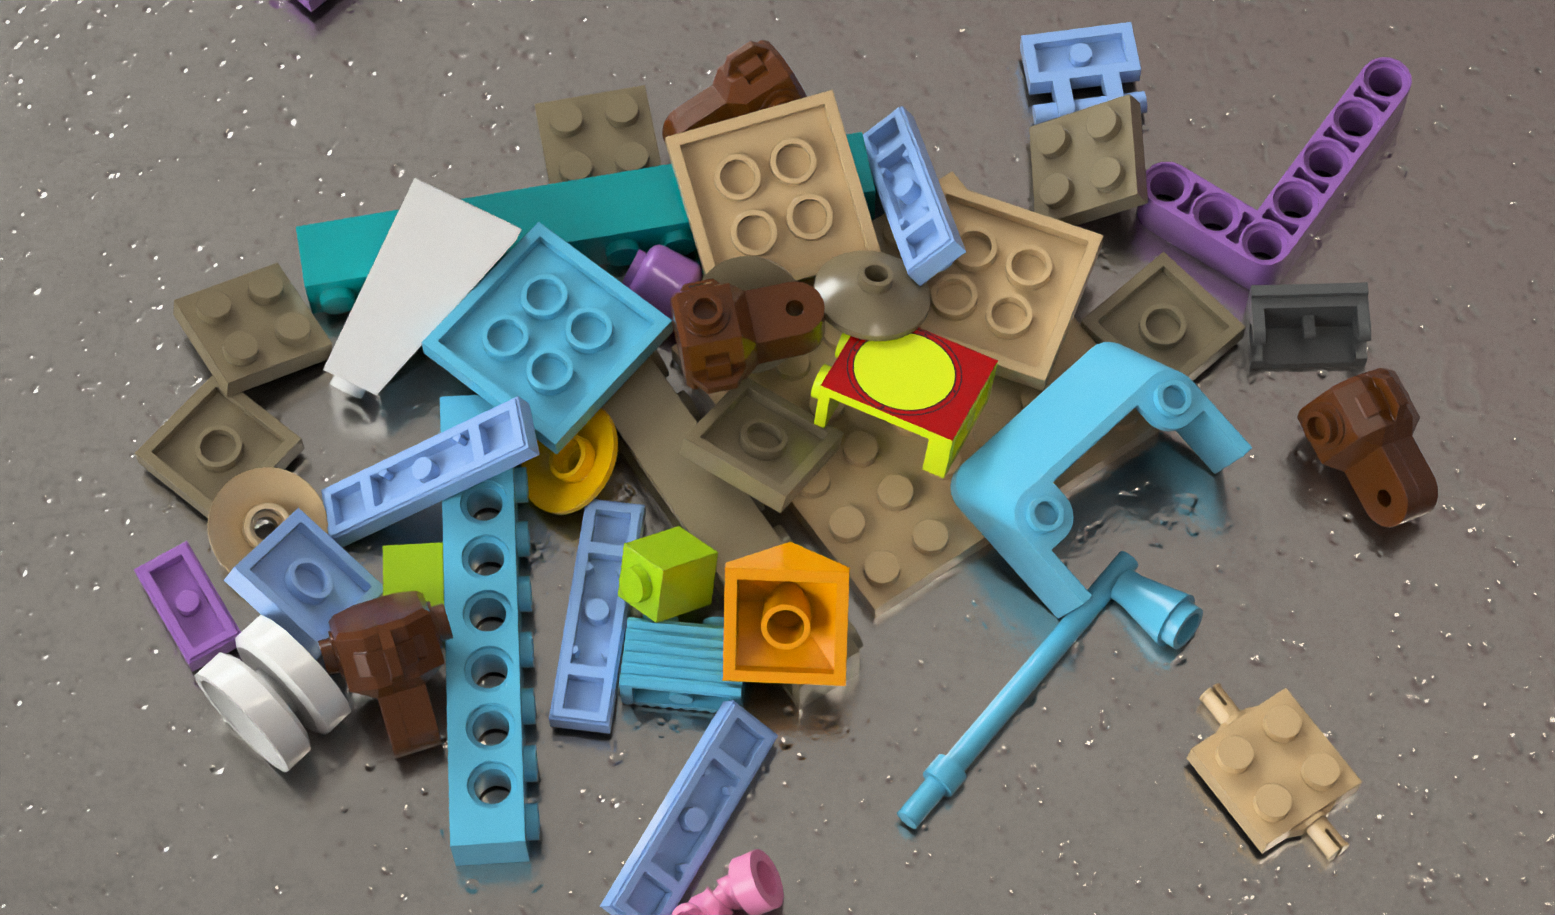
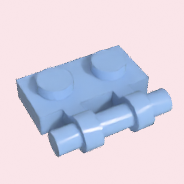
M1131 22L1021 36L1020 51L1029 95L1051 92L1053 98L1052 103L1032 106L1034 125L1131 94L1140 103L1141 114L1147 113L1145 91L1124 93L1122 83L1140 81L1141 65ZM1101 86L1103 96L1073 99L1072 89Z

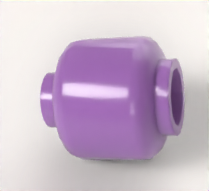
M659 244L650 248L647 253L640 249L638 250L622 284L672 320L670 298L675 292H680L684 284L701 281L703 270L697 262Z

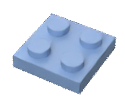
M299 508L245 556L224 579L230 587L261 615L273 620L286 630L315 660L322 656L318 641L329 638L328 631H331L328 622L333 615L353 605L379 598L383 594V584Z

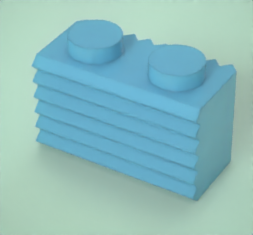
M644 614L643 618L628 617L619 678L621 702L626 705L671 707L675 710L682 708L687 711L694 709L699 712L708 711L710 713L717 712L723 701L734 700L743 707L746 682L723 681L724 617H708L703 620V624L679 622L677 616L658 623Z

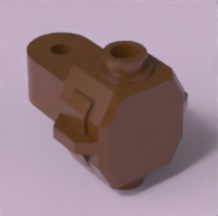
M749 41L726 56L725 63L716 69L711 86L674 109L668 115L663 125V140L665 142V137L802 99L807 97L784 58L769 41Z
M711 278L684 284L680 292H675L670 298L673 328L685 383L692 389H702L707 394L738 388L741 381L747 379L758 364L801 356L812 352L820 345L825 334V306L823 298L814 287L803 282H786L744 291L728 282L719 283Z
M1377 368L1353 376L1332 386L1300 409L1297 418L1321 463L1345 472L1366 513L1375 523L1383 527H1394L1427 515L1434 509L1438 499L1437 482L1412 436L1420 416L1394 370Z
M407 591L392 593L365 601L333 615L328 622L331 631H328L329 638L318 641L329 676L341 673L342 678L346 679L349 692L377 698L395 759L442 745L440 732L425 684L445 663L441 648H443L442 642L453 638L443 603L431 606L430 602L425 600L423 593Z

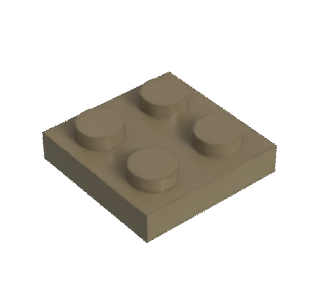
M645 85L534 104L549 184L661 166Z
M1131 94L1029 127L1034 210L1036 213L1077 226L1148 203L1140 103Z
M1164 251L1082 319L1080 324L1096 344L1103 342L1119 343L1185 374L1192 381L1244 337L1246 326Z
M278 262L174 300V317L226 397L325 361L332 352V342Z
M212 375L135 452V456L141 466L208 518L215 497L232 478L255 468L273 467L285 469L305 448L302 438L243 392L226 397Z
M747 378L741 381L738 388L729 390L684 437L679 455L777 512L782 513L837 452L844 432L828 423L825 428L815 425L814 415Z

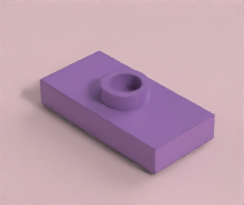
M187 541L134 569L138 580L192 672L206 665L219 652L228 653L237 648L235 638L241 631Z

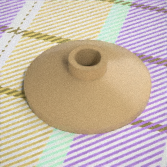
M255 468L235 476L218 492L208 515V538L217 560L230 573L245 556L263 541L255 533V523L257 521L267 519L277 528L298 508L323 531L328 533L327 514L319 495L303 478L280 468Z

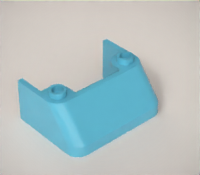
M1115 342L1097 344L1086 352L960 465L951 479V495L957 507L1058 619L1083 605L1092 595L1052 551L1068 535L1074 519L1073 509L1069 500L1053 482L1134 408L1153 427L1162 431H1176L1214 474L1240 459L1252 449L1251 445L1188 376Z

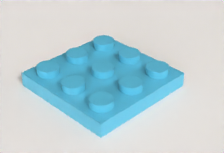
M538 222L421 343L425 355L492 406L496 407L517 396L528 402L536 439L555 454H558L673 332V323L670 318Z

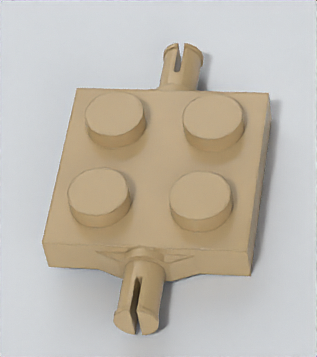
M1220 683L1213 685L1212 689L1211 687L1200 696L1199 700L1204 703L1220 723V727L1216 733L1191 748L1187 760L1259 851L1263 854L1286 838L1301 836L1307 833L1328 861L1335 859L1336 855L1337 857L1349 847V843L1342 838L1327 817L1334 806L1358 791L1362 781L1287 688L1260 705L1245 708L1244 710H1240Z

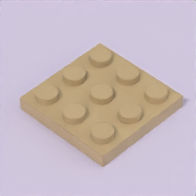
M833 90L665 137L666 147L704 275L713 267L728 259L739 256H757L777 263L787 270L796 282H802L816 278L821 267L838 255L853 251L881 252Z
M939 181L966 253L957 258L949 268L937 273L926 282L930 291L931 302L928 315L919 328L998 360L995 375L1044 391L1102 248L1104 235Z

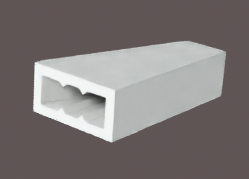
M414 178L323 370L334 375L330 384L362 399L366 390L377 395L421 347V342L449 315L513 245L522 229L418 178Z

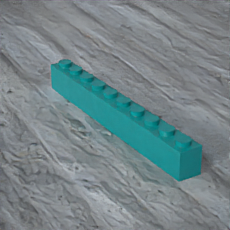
M863 133L846 134L871 219H875L876 190ZM672 164L461 199L522 229L517 240L485 276L538 222L597 265H629L634 260L639 249L647 253L650 248L659 244L681 255H687L697 249ZM399 209L296 227L304 287L312 314L319 312L341 314L352 310Z

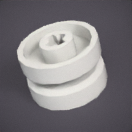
M260 615L235 638L237 651L242 661L230 654L219 652L194 676L205 696L229 725L264 759L281 771L287 772L311 750L310 740L303 726L316 733L326 735L351 713V709L340 688L314 657L286 630L273 620Z

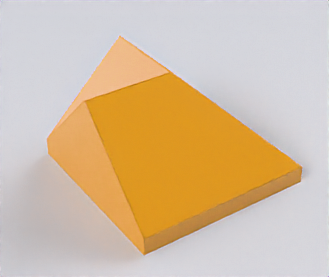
M787 542L726 562L723 681L846 686L850 567L793 542Z

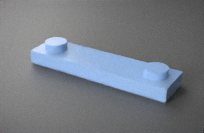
M901 106L864 133L863 138L873 181L907 274L921 286L937 273L949 268L957 258L966 253V250L914 116Z
M517 396L322 489L323 505L327 514L328 535L343 548L540 455L529 403Z
M594 499L585 506L549 714L550 727L608 734L611 732L624 651L627 619L631 609V605L618 596L624 543L642 538L646 516L645 505Z
M734 700L723 701L600 907L611 915H672V912L679 904L778 735Z

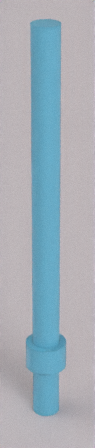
M1124 551L1118 553L1088 588L1092 597L1083 605L1065 615L947 755L939 754L923 772L925 780L897 812L898 817L907 826L916 829L943 796L951 797L967 778L964 771L1111 600V591L1117 579L1126 570L1132 569L1135 571L1139 567L1138 562L1133 556Z

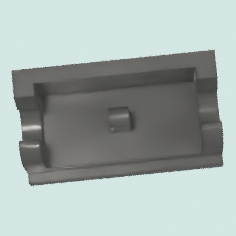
M1368 282L1251 285L1245 308L1249 368L1366 366L1368 359L1366 341H1371Z

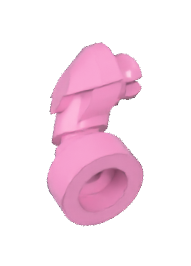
M755 849L731 860L728 875L716 880L718 886L714 891L707 887L704 892L691 897L688 902L677 906L672 915H732L734 913L732 909H742L749 915H762L779 908L783 903L784 893L780 875L770 857L762 850Z

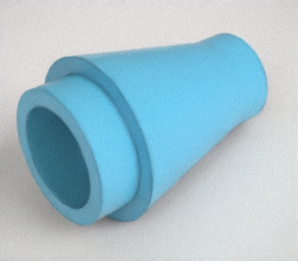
M1132 569L1126 570L1117 579L1111 591V599L1120 604L1159 646L1168 644L1174 649L1181 648L1194 635L1203 617V610L1195 605L1194 596L1141 576Z

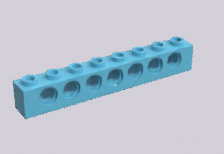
M479 395L440 397V431L442 433L494 408V406ZM515 466L442 501L444 606L453 635L452 639L445 641L450 848L456 866L530 862L529 841L540 840L538 803H528L527 782H538L536 745H526L525 725L536 724L534 688H524L523 668L534 667L532 631L522 632V612H532L531 577L520 576V557H530L531 555L530 530L528 521H518V503L529 502L527 467ZM483 508H495L500 511L495 518L486 521L473 517L476 512ZM485 562H497L502 565L501 569L492 575L483 576L474 572L479 565ZM494 616L504 620V623L493 631H481L476 628L477 623L486 617ZM490 672H498L506 676L503 683L494 688H484L476 684L483 675ZM489 729H502L508 733L506 739L497 745L488 746L478 742L479 737ZM492 786H503L510 790L507 798L500 803L488 804L479 799L483 791Z

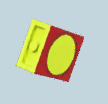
M921 328L907 336L888 341L863 340L842 333L835 351L836 361L833 366L824 364L820 368L812 386L811 397L818 399L814 424L825 428L839 403H844L929 439L922 470L945 478L990 398L998 360Z

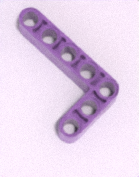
M1380 57L1371 60L1365 65L1258 210L1182 165L1174 162H1160L1146 170L1148 203L1137 206V214L1141 224L1152 233L1250 290L1251 285H1279L1400 121L1412 85L1411 74L1408 68L1399 60L1390 57ZM1374 91H1383L1390 96H1381ZM1344 131H1355L1362 136H1351ZM1313 171H1325L1331 174L1332 177H1321ZM1159 194L1168 195L1175 200L1166 202L1157 199L1155 196ZM1294 211L1299 213L1302 218H1291L1282 212ZM1215 223L1224 229L1213 231L1207 229L1203 224ZM1263 252L1269 254L1273 259L1261 260L1254 257L1251 253Z

